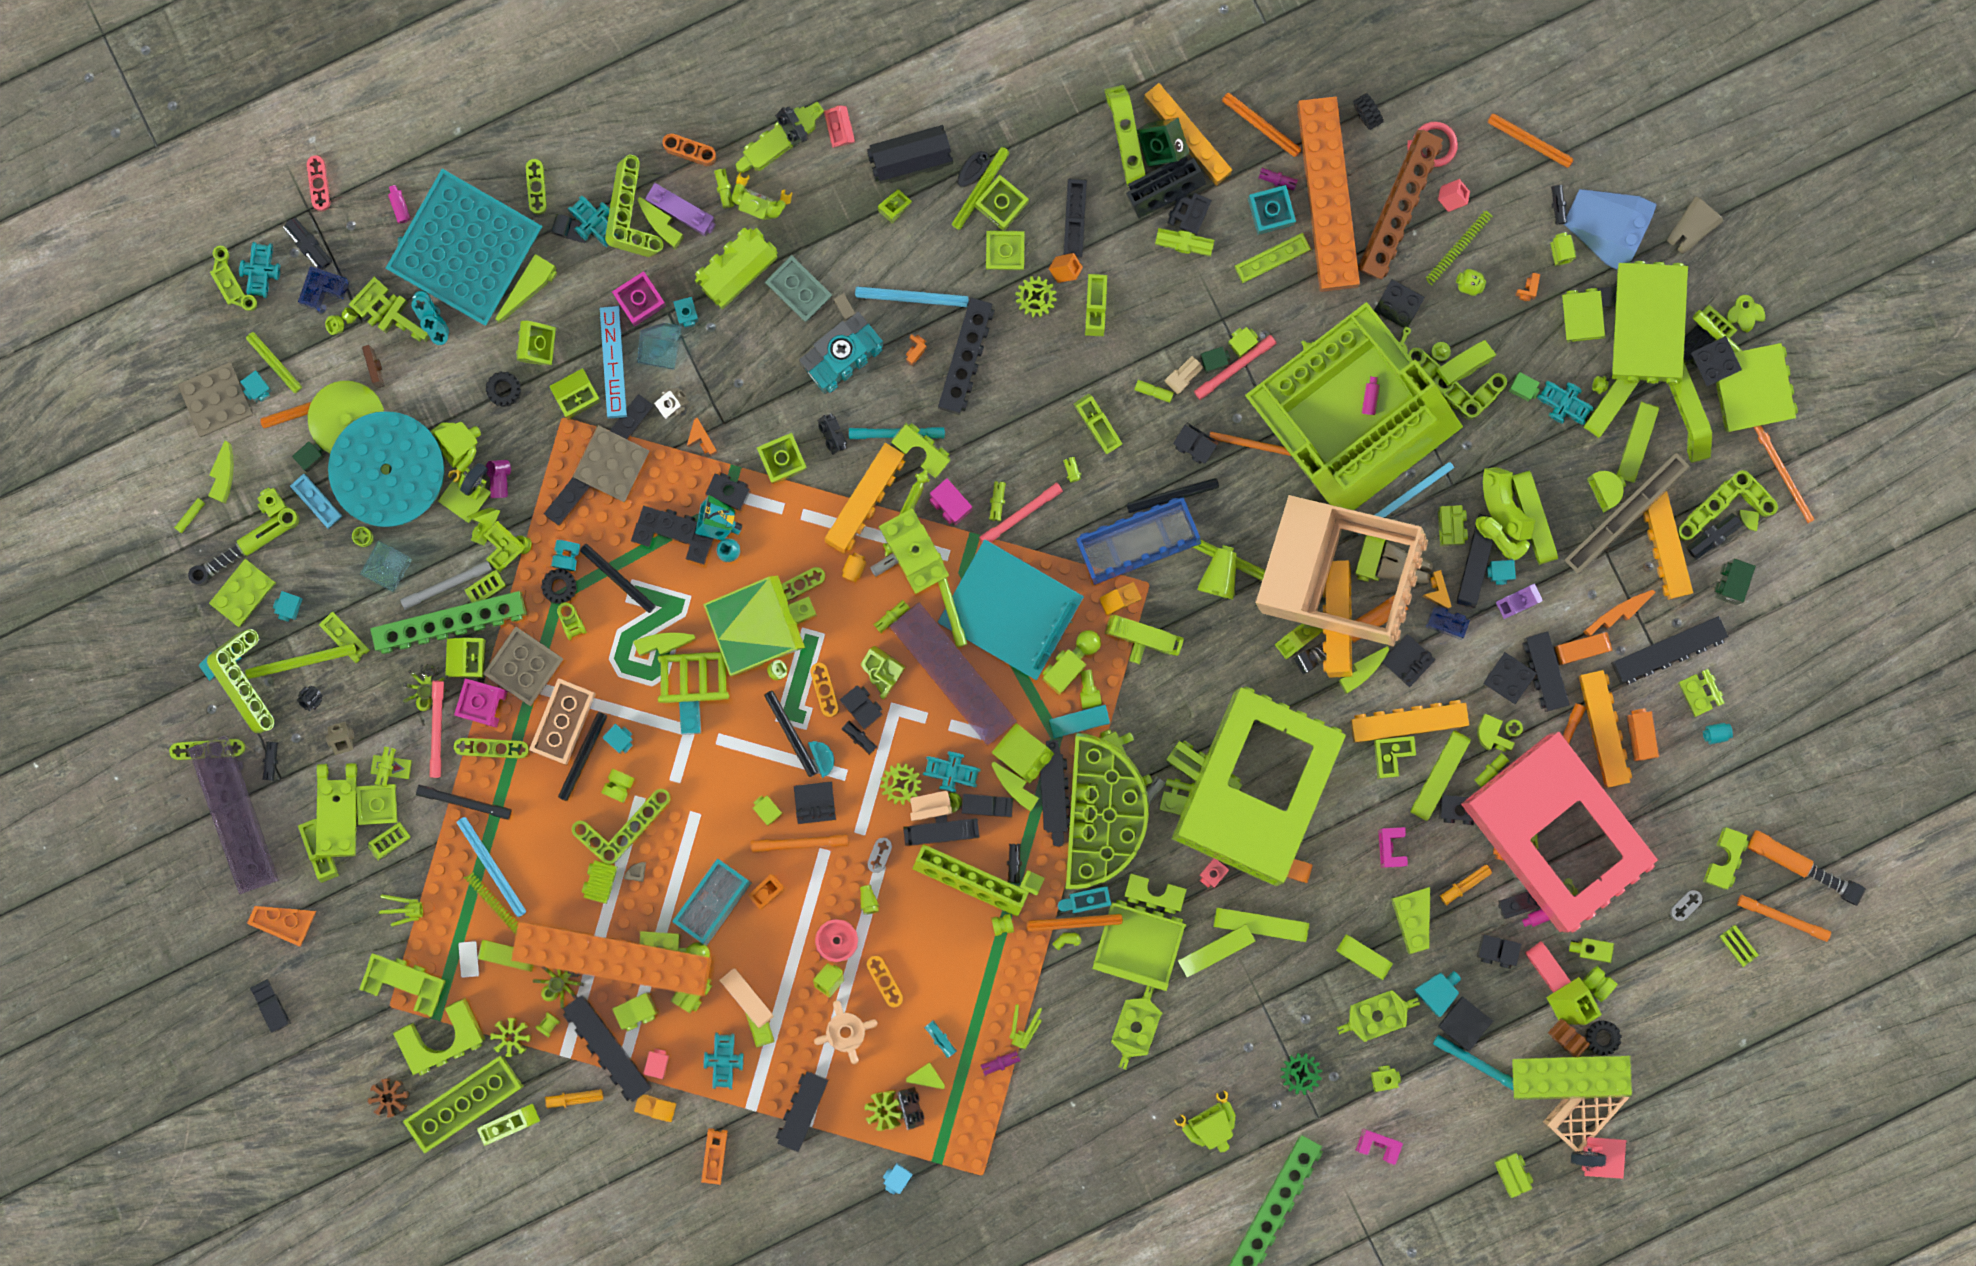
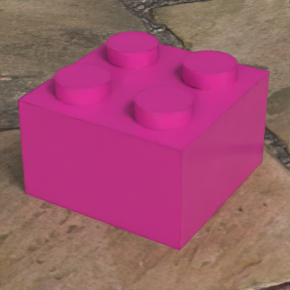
M644 271L612 291L634 327L666 307L665 302Z
M947 478L930 492V503L936 510L939 508L942 510V517L948 524L953 523L956 526L972 512L970 503Z

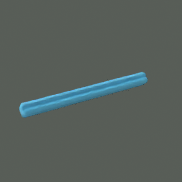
M856 287L855 290L857 298L967 307L969 300L968 296L868 287Z
M462 817L457 821L458 826L516 916L521 917L526 913L525 908L467 818Z

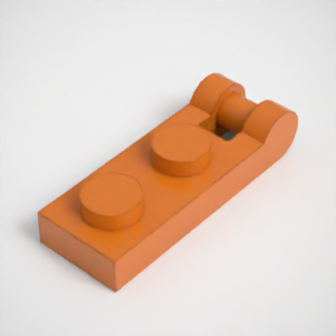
M708 1128L702 1183L721 1185L728 1130H722L721 1132ZM713 1138L720 1139V1145L713 1144Z

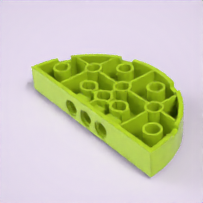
M1077 733L1075 737L1066 889L1091 887L1101 882L1103 883L1121 872L1139 850L1145 837L1149 820V799L1146 786L1131 759L1108 741L1082 733Z

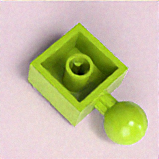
M1091 630L1081 632L1077 637V647L1073 652L1070 649L1067 652L1063 650L1055 658L1057 663L1054 666L1050 664L1044 670L1042 680L1058 695L1085 668L1086 664L1081 660L1085 654L1091 655L1099 650L1101 640L1096 632Z
M640 931L639 944L653 947L660 946V948L710 957L708 947L700 942L692 943L687 948H680L681 934Z

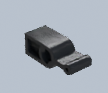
M963 794L962 814L1012 817L1013 798Z
M268 979L250 987L271 1033L291 1024Z

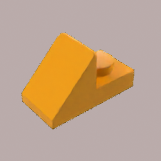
M1441 570L1433 572L1430 582L1432 588H1436V592L1425 594L1422 597L1444 609H1449L1452 606Z
M1132 582L1100 597L1099 600L1106 615H1110L1142 600L1135 583Z
M643 1094L637 1099L634 1112L650 1116L654 1119L672 1122L677 1103Z

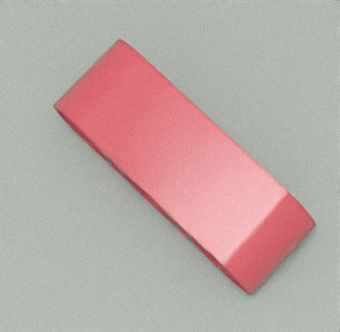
M1541 941L1525 952L1553 993L1571 982Z

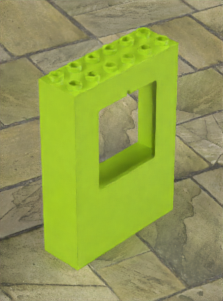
M1241 687L1231 697L1171 839L1269 884L1278 886L1286 880L1346 735L1337 727H1327L1323 721L1316 718L1312 720L1304 712L1292 711L1284 703L1279 702L1277 704L1269 696L1263 694L1259 696L1254 693L1253 689ZM1254 720H1258L1282 732L1286 729V734L1313 746L1287 811L1280 810L1228 786L1229 778Z

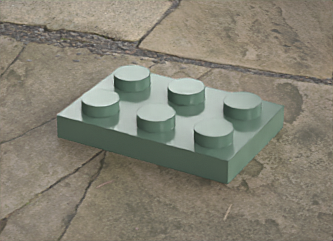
M792 255L765 281V284L805 323L832 297V294Z

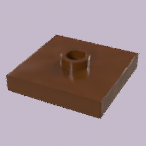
M370 345L362 346L372 383L378 388L384 387L380 371L382 370V365L376 357L375 350Z

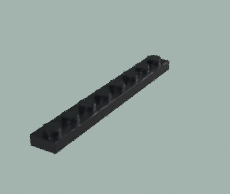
M638 394L626 409L627 417L619 418L609 431L628 440L654 405ZM572 477L545 511L544 515L560 526L591 486Z

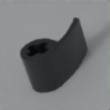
M555 215L551 230L552 234L586 243V240L574 229L582 223L573 221L572 218L565 215Z

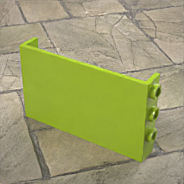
M1643 261L1618 263L1612 379H1626L1631 383L1646 380L1647 383L1651 384L1666 381L1670 385L1682 382L1688 266H1684L1682 263L1665 265L1663 262L1645 264Z

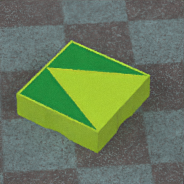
M779 576L764 578L703 604L730 676L742 674L763 665L771 659L780 658L805 648L796 622L790 614L788 601Z

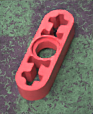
M315 155L307 160L311 201L316 210L325 211L330 206L326 167L324 160ZM315 160L321 163L318 166V172L323 173V175L316 174L315 168L311 166ZM318 178L324 181L323 186L319 189L313 186L314 180ZM314 192L321 193L322 199L326 201L322 207L316 204L319 201V195H314Z

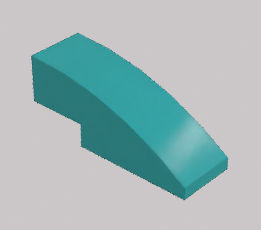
M1106 705L1049 720L1054 739L1110 724Z

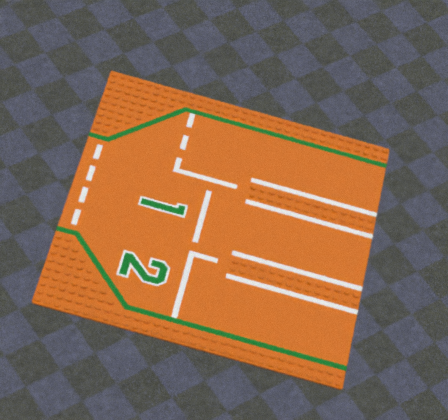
M562 418L527 534V538L531 540L532 546L527 554H521L510 592L520 591L523 594L527 615L522 616V620L512 622L511 619L506 620L500 626L490 663L515 627H518L564 660L532 706H529L508 691L505 700L499 699L494 717L499 718L497 728L473 721L468 738L523 741L528 744L530 749L558 678L594 692L596 695L567 765L529 751L527 757L522 759L462 756L451 794L512 809L511 817L509 820L491 814L448 804L420 899L423 905V916L413 923L403 960L407 961V966L412 968L414 965L425 968L424 972L445 980V984L433 1017L414 1011L418 996L396 987L393 991L390 1006L394 1009L453 1025L445 1008L466 998L483 1034L491 1036V1033L502 1035L503 1032L495 1024L503 1021V1025L508 1029V1018H516L515 1030L522 1022L528 1025V1028H524L519 1033L520 1036L531 1035L530 1042L519 1040L521 1045L601 1067L598 1063L600 1058L596 1053L592 1054L586 1047L588 1042L584 1037L581 1039L576 1034V1026L573 1022L568 1023L563 1016L565 1011L560 1007V993L555 1000L545 1001L541 996V992L549 984L534 983V979H553L545 971L546 968L558 977L557 969L534 965L531 972L478 959L479 976L461 977L459 943L476 941L478 957L482 940L514 947L516 933H513L514 930H510L511 927L508 928V925H505L503 919L497 916L498 913H495V910H492L490 905H487L485 899L479 896L480 893H477V890H474L464 877L474 873L472 877L476 875V878L473 881L479 878L476 884L480 881L482 883L479 886L484 884L480 890L487 887L485 891L489 890L486 895L492 893L490 897L494 895L491 901L497 898L495 903L500 901L497 906L502 904L499 910L505 907L503 911L507 910L504 915L510 913L508 917L513 915L509 921L515 918L514 922L530 923L637 944L640 942V931L681 934L680 948H687L690 944L700 941L672 921L718 858L752 882V884L707 945L710 957H712L708 978L711 979L710 984L712 987L707 995L701 996L699 999L702 1003L696 1012L692 1010L691 1013H688L670 1001L676 991L567 971L568 974H571L568 980L581 982V985L566 984L575 995L572 996L567 990H563L564 1008L580 995H584L647 1081L783 1119L787 1109L791 1111L794 1104L790 1101L794 1091L798 1092L801 1087L798 1082L802 1073L806 1075V1072L810 1071L829 1079L810 1127L973 1174L983 1175L1015 1064L1005 1067L1003 1071L1000 1069L987 1076L984 1075L983 1071L990 1067L982 1070L981 1064L997 1059L996 1057L999 1055L1002 1057L1015 1050L1017 1053L1019 1051V1047L1011 1044L1013 1039L1009 1038L1012 1032L1015 1005H1019L1016 1033L1019 1030L1024 1032L1052 930L1028 931L1027 922L1056 919L1058 902L1061 901L1067 878L1070 828H1067V832H1064L1063 846L1059 848L1054 846L1052 843V833H1047L1043 826L1041 778L1039 772L1037 778L1031 783L1026 781L1023 789L1039 798L1031 812L1021 806L1014 798L1012 817L962 814L961 806L956 812L947 814V822L977 818L979 838L924 844L1008 882L1009 866L1007 861H1009V844H1021L1020 861H1022V866H1020V883L1012 882L1010 884L1020 887L1027 870L1045 879L1037 896L1030 892L1028 893L1017 917L912 869L923 845L905 846L903 827L936 823V819L932 817L911 821L910 813H913L911 803L905 800L904 805H902L901 801L894 804L893 798L888 801L889 795L882 794L885 788H880V785L884 784V781L880 779L881 777L886 778L887 775H885L884 771L890 772L891 765L895 769L897 768V763L900 764L901 768L907 764L908 770L914 767L913 774L919 773L916 780H921L922 782L917 784V787L921 788V791L915 792L917 796L946 791L939 789L943 779L928 777L922 774L926 770L927 756L948 761L949 755L947 752L951 751L965 755L961 760L962 765L981 769L976 780L977 788L956 783V793L961 797L962 803L963 794L1012 798L997 778L992 768V763L996 762L1018 777H1022L992 754V751L1014 724L1017 723L1044 745H1046V741L1058 740L1060 754H1063V758H1067V770H1064V778L1068 777V789H1065V797H1069L1070 808H1066V816H1071L1075 737L1077 733L1054 739L1049 720L1087 710L1082 708L1080 697L1081 689H1083L1081 672L1060 695L1042 680L1044 677L1043 672L1050 664L1054 666L1057 663L1055 658L1063 650L1067 652L1070 649L1073 652L1077 647L1076 640L1081 632L1086 630L1096 632L1101 640L1100 648L1096 653L1091 655L1085 654L1081 659L1086 664L1082 671L1092 670L1094 686L1100 691L1101 703L1106 705L1111 724L1133 643L1105 634L1106 626L1110 615H1117L1139 622L1149 583L1119 575L1094 585L1085 564L997 539L991 542L1084 596L1071 619L1072 623H1069L1040 676L1035 680L966 640V646L956 648L952 631L938 623L945 610L938 582L915 594L899 563L877 577L874 576L870 567L886 557L883 544L887 543L879 526L897 517L900 514L898 511L875 505L874 508L876 510L873 516L865 520L863 523L866 525L860 535L857 534L853 539L856 541L850 551L846 550L844 554L825 543V537L850 498L788 480L771 483L767 474L630 436L629 441L649 450V453L625 502L591 486L562 524L558 526L545 516L544 513L572 479L574 471L597 427L572 419ZM720 472L730 476V480L736 483L738 480L748 484L747 488L751 490L742 511L734 509V521L742 524L741 532L739 535L730 532L725 538L734 539L740 546V555L733 562H723L717 556L716 548L721 540L715 538L705 566L691 560H686L690 545L654 534L650 548L631 542L643 505L666 512V509L676 511L677 516L684 518L685 515L696 518L695 522H697L700 505L707 497L705 493L715 473L720 475ZM732 486L725 487V495L730 496L734 493ZM918 517L937 552L941 554L943 564L949 574L947 581L953 596L960 580H962L982 544L979 539L981 535ZM556 540L580 544V549L584 544H588L656 606L651 613L644 610L579 550V555L575 556L577 560L576 570H566L573 575L577 583L575 596L566 603H570L575 607L587 633L578 634L569 641L557 613L560 604L550 602L543 595L541 589L542 579L545 578L546 573L548 574L549 571L558 569L551 567L552 557L556 555L554 551ZM563 551L562 555L569 556L570 552ZM854 552L864 556V561L867 562L860 579L858 578L856 582L842 577V570L849 554L853 556ZM814 567L821 568L825 573L824 582L788 601L789 605L809 597L816 612V617L797 624L805 648L780 658L771 659L763 665L739 675L730 676L726 667V692L729 694V699L700 701L702 734L682 735L679 702H658V696H661V662L658 661V656H660L658 649L639 656L633 641L661 633H685L694 635L696 640L664 655L721 652L703 604L770 576H779L780 582L783 584ZM1092 567L1095 574L1105 571L1103 569ZM814 571L813 577L808 579V575H806L804 578L807 580L808 586H811L812 583L810 581L813 579L820 581L822 574ZM557 579L552 584V590L556 594L563 593L567 587L566 582L562 579ZM796 580L794 588L796 590H803L805 582L803 580ZM1134 582L1142 600L1110 615H1106L1099 598L1115 589ZM788 584L787 587L789 589L784 591V593L786 594L791 591V595L795 594L791 584ZM901 600H904L910 610L898 618L896 624H891L883 633H880L873 624L886 615L887 610L890 611ZM508 605L506 606L504 615L509 612ZM565 606L561 612L564 617H568L571 615L572 610L569 606ZM873 646L878 647L906 666L884 700L879 696L881 693L876 685L870 681L869 674L861 666L867 652ZM707 660V693L719 692L718 660ZM775 660L782 661L787 667V675L781 680H773L767 672L768 665ZM688 661V694L699 693V661ZM668 662V695L680 694V662ZM815 663H823L828 669L839 707L838 713L834 717H826L821 711L810 669ZM820 666L816 667V671H814V675L817 674L819 676V681L816 680V684L828 681L827 677L823 679L822 673L825 670L821 669ZM487 676L485 677L484 684L506 690ZM825 684L821 685L819 693L823 696L828 695L830 687ZM857 685L860 688L864 686L870 693L868 697L872 703L876 701L883 709L880 712L882 716L866 730L862 728L840 701L843 696ZM774 691L818 771L816 775L809 777L764 697L767 692ZM833 696L821 699L822 703L826 701L827 704L824 710L832 714L835 705L831 706L829 700H833ZM597 713H604L607 715V719L568 801H564L558 797ZM849 720L861 732L864 731L865 735L878 746L870 755L858 744L855 745L853 743L854 740L841 730ZM614 724H617L621 729L625 726L633 734L631 736L633 746L626 754L624 752L619 754L602 738ZM1110 724L1078 733L1100 737V733L1108 730ZM471 741L472 745H466L465 749H471L470 753H474V741ZM480 742L477 745L479 753L487 751L486 743ZM808 742H822L833 752L835 760L833 769L824 778L820 774ZM503 743L496 746L498 754H504L507 750L506 745ZM513 743L509 744V755H512V751L518 752L519 755L526 751L522 744L519 745V748H512ZM612 768L635 778L631 788L626 790L628 795L624 803L601 793L605 783H609L608 776ZM898 771L900 776L907 777L910 775L906 772ZM892 775L888 780V787L893 784L894 778ZM898 779V784L895 785L894 788L900 787L901 789H904V784L908 780L901 781L900 779ZM914 781L908 786L909 793L913 790ZM832 782L836 820L798 824L794 786ZM664 789L668 791L671 796L670 803L616 863L610 864L617 866L618 869L608 903L605 904L584 898L582 888L584 882H588L590 877L587 874L590 863L593 864L594 860L603 861L573 835V824L577 821H584L610 842L656 790ZM895 791L892 793L894 796L904 797L901 792ZM661 792L657 795L656 799L659 803H664L667 796ZM760 796L764 798L768 796L783 813L769 826L753 809L755 806L754 802ZM646 807L644 809V816L647 818L653 816V808ZM462 817L467 818L525 908L526 913L521 917L516 916L458 826L457 821ZM634 821L631 824V830L633 832L640 830V823ZM580 824L577 826V834L583 835L586 832L585 825ZM848 834V846L779 849L763 852H752L751 841L784 840ZM623 835L618 838L620 846L623 847L628 843L626 836ZM598 837L592 838L591 846L593 848L599 847L600 839ZM879 838H887L892 844L888 860L881 872L873 873L869 870L867 864L874 844ZM886 841L878 843L880 847L878 854L882 855L884 849L888 850L889 846L886 845ZM612 850L606 851V860H613L615 853ZM877 856L876 861H871L874 870L882 866L879 863L880 856ZM642 862L646 863L644 882L624 879L626 872L633 865ZM772 873L784 887V890L760 910L748 895ZM866 885L872 886L879 904V912L864 915L863 911H861L860 887ZM705 890L699 900L704 902L709 892ZM1006 914H1010L1014 932H1004L999 936H995L991 918H1001ZM835 919L844 920L851 924L857 931L859 939L855 953L847 960L840 962L829 961L822 957L815 943L816 933L819 928L827 921ZM835 937L833 939L834 944L840 943L839 937ZM879 956L884 960L903 995V1001L898 1007H891L886 1003L867 968V961L870 957ZM873 959L870 967L876 968L878 973H874L877 978L881 973H886V970L884 968L881 971L879 968L880 960L876 961ZM827 963L832 966H838L843 971L844 977L843 983L830 998L815 988L813 982L814 978ZM735 968L773 1014L774 1017L769 1020L775 1042L756 1048L745 1011L720 982V979ZM882 976L879 983L882 987H888L891 980L888 976ZM893 985L890 989L884 990V993L886 995L889 992L891 995L890 1003L894 1002L897 1004V999L900 997L898 994L894 995L892 990L896 988ZM649 992L658 1011V1014L654 1015L656 1019L645 1024L641 1021L637 1023V1028L628 1032L626 1028L621 1030L612 1008ZM836 1000L841 1002L843 1013L854 1014L862 1022L872 1019L878 1022L876 1027L865 1030L862 1044L855 1049L859 1058L856 1064L851 1063L848 1052L836 1050L829 1042L820 1045L814 1043L816 1037L826 1035L828 1023L836 1016L833 1003ZM547 1012L560 1021V1024H557L550 1032L551 1036L549 1038L535 1028L536 1025H540ZM933 1020L940 1030L947 1034V1039L957 1050L949 1058H946V1055L939 1046L933 1043V1038L924 1028ZM842 1027L840 1035L843 1038L850 1037L851 1029L849 1027ZM715 1032L719 1033V1035L735 1033L734 1055L744 1053L743 1071H740L739 1068H733L732 1090H729L727 1087H716V1089H713L714 1067L704 1069V1052L714 1054ZM508 1033L507 1041L514 1042L515 1038L513 1037H515V1034ZM655 1048L666 1051L665 1055H669L663 1079L644 1075L649 1051L654 1052ZM930 1062L945 1084V1087L940 1089L906 1082V1079ZM915 1087L920 1098V1109L924 1113V1125L907 1130L904 1118H897L898 1122L901 1123L899 1127L879 1131L876 1130L879 1119L875 1123L868 1124L866 1118L875 1115V1111H865L864 1108L865 1104L875 1103L871 1099L873 1094L884 1093L890 1090L895 1091L896 1094H894L893 1102H895V1099L899 1098V1091ZM901 1105L897 1107V1110L902 1111Z

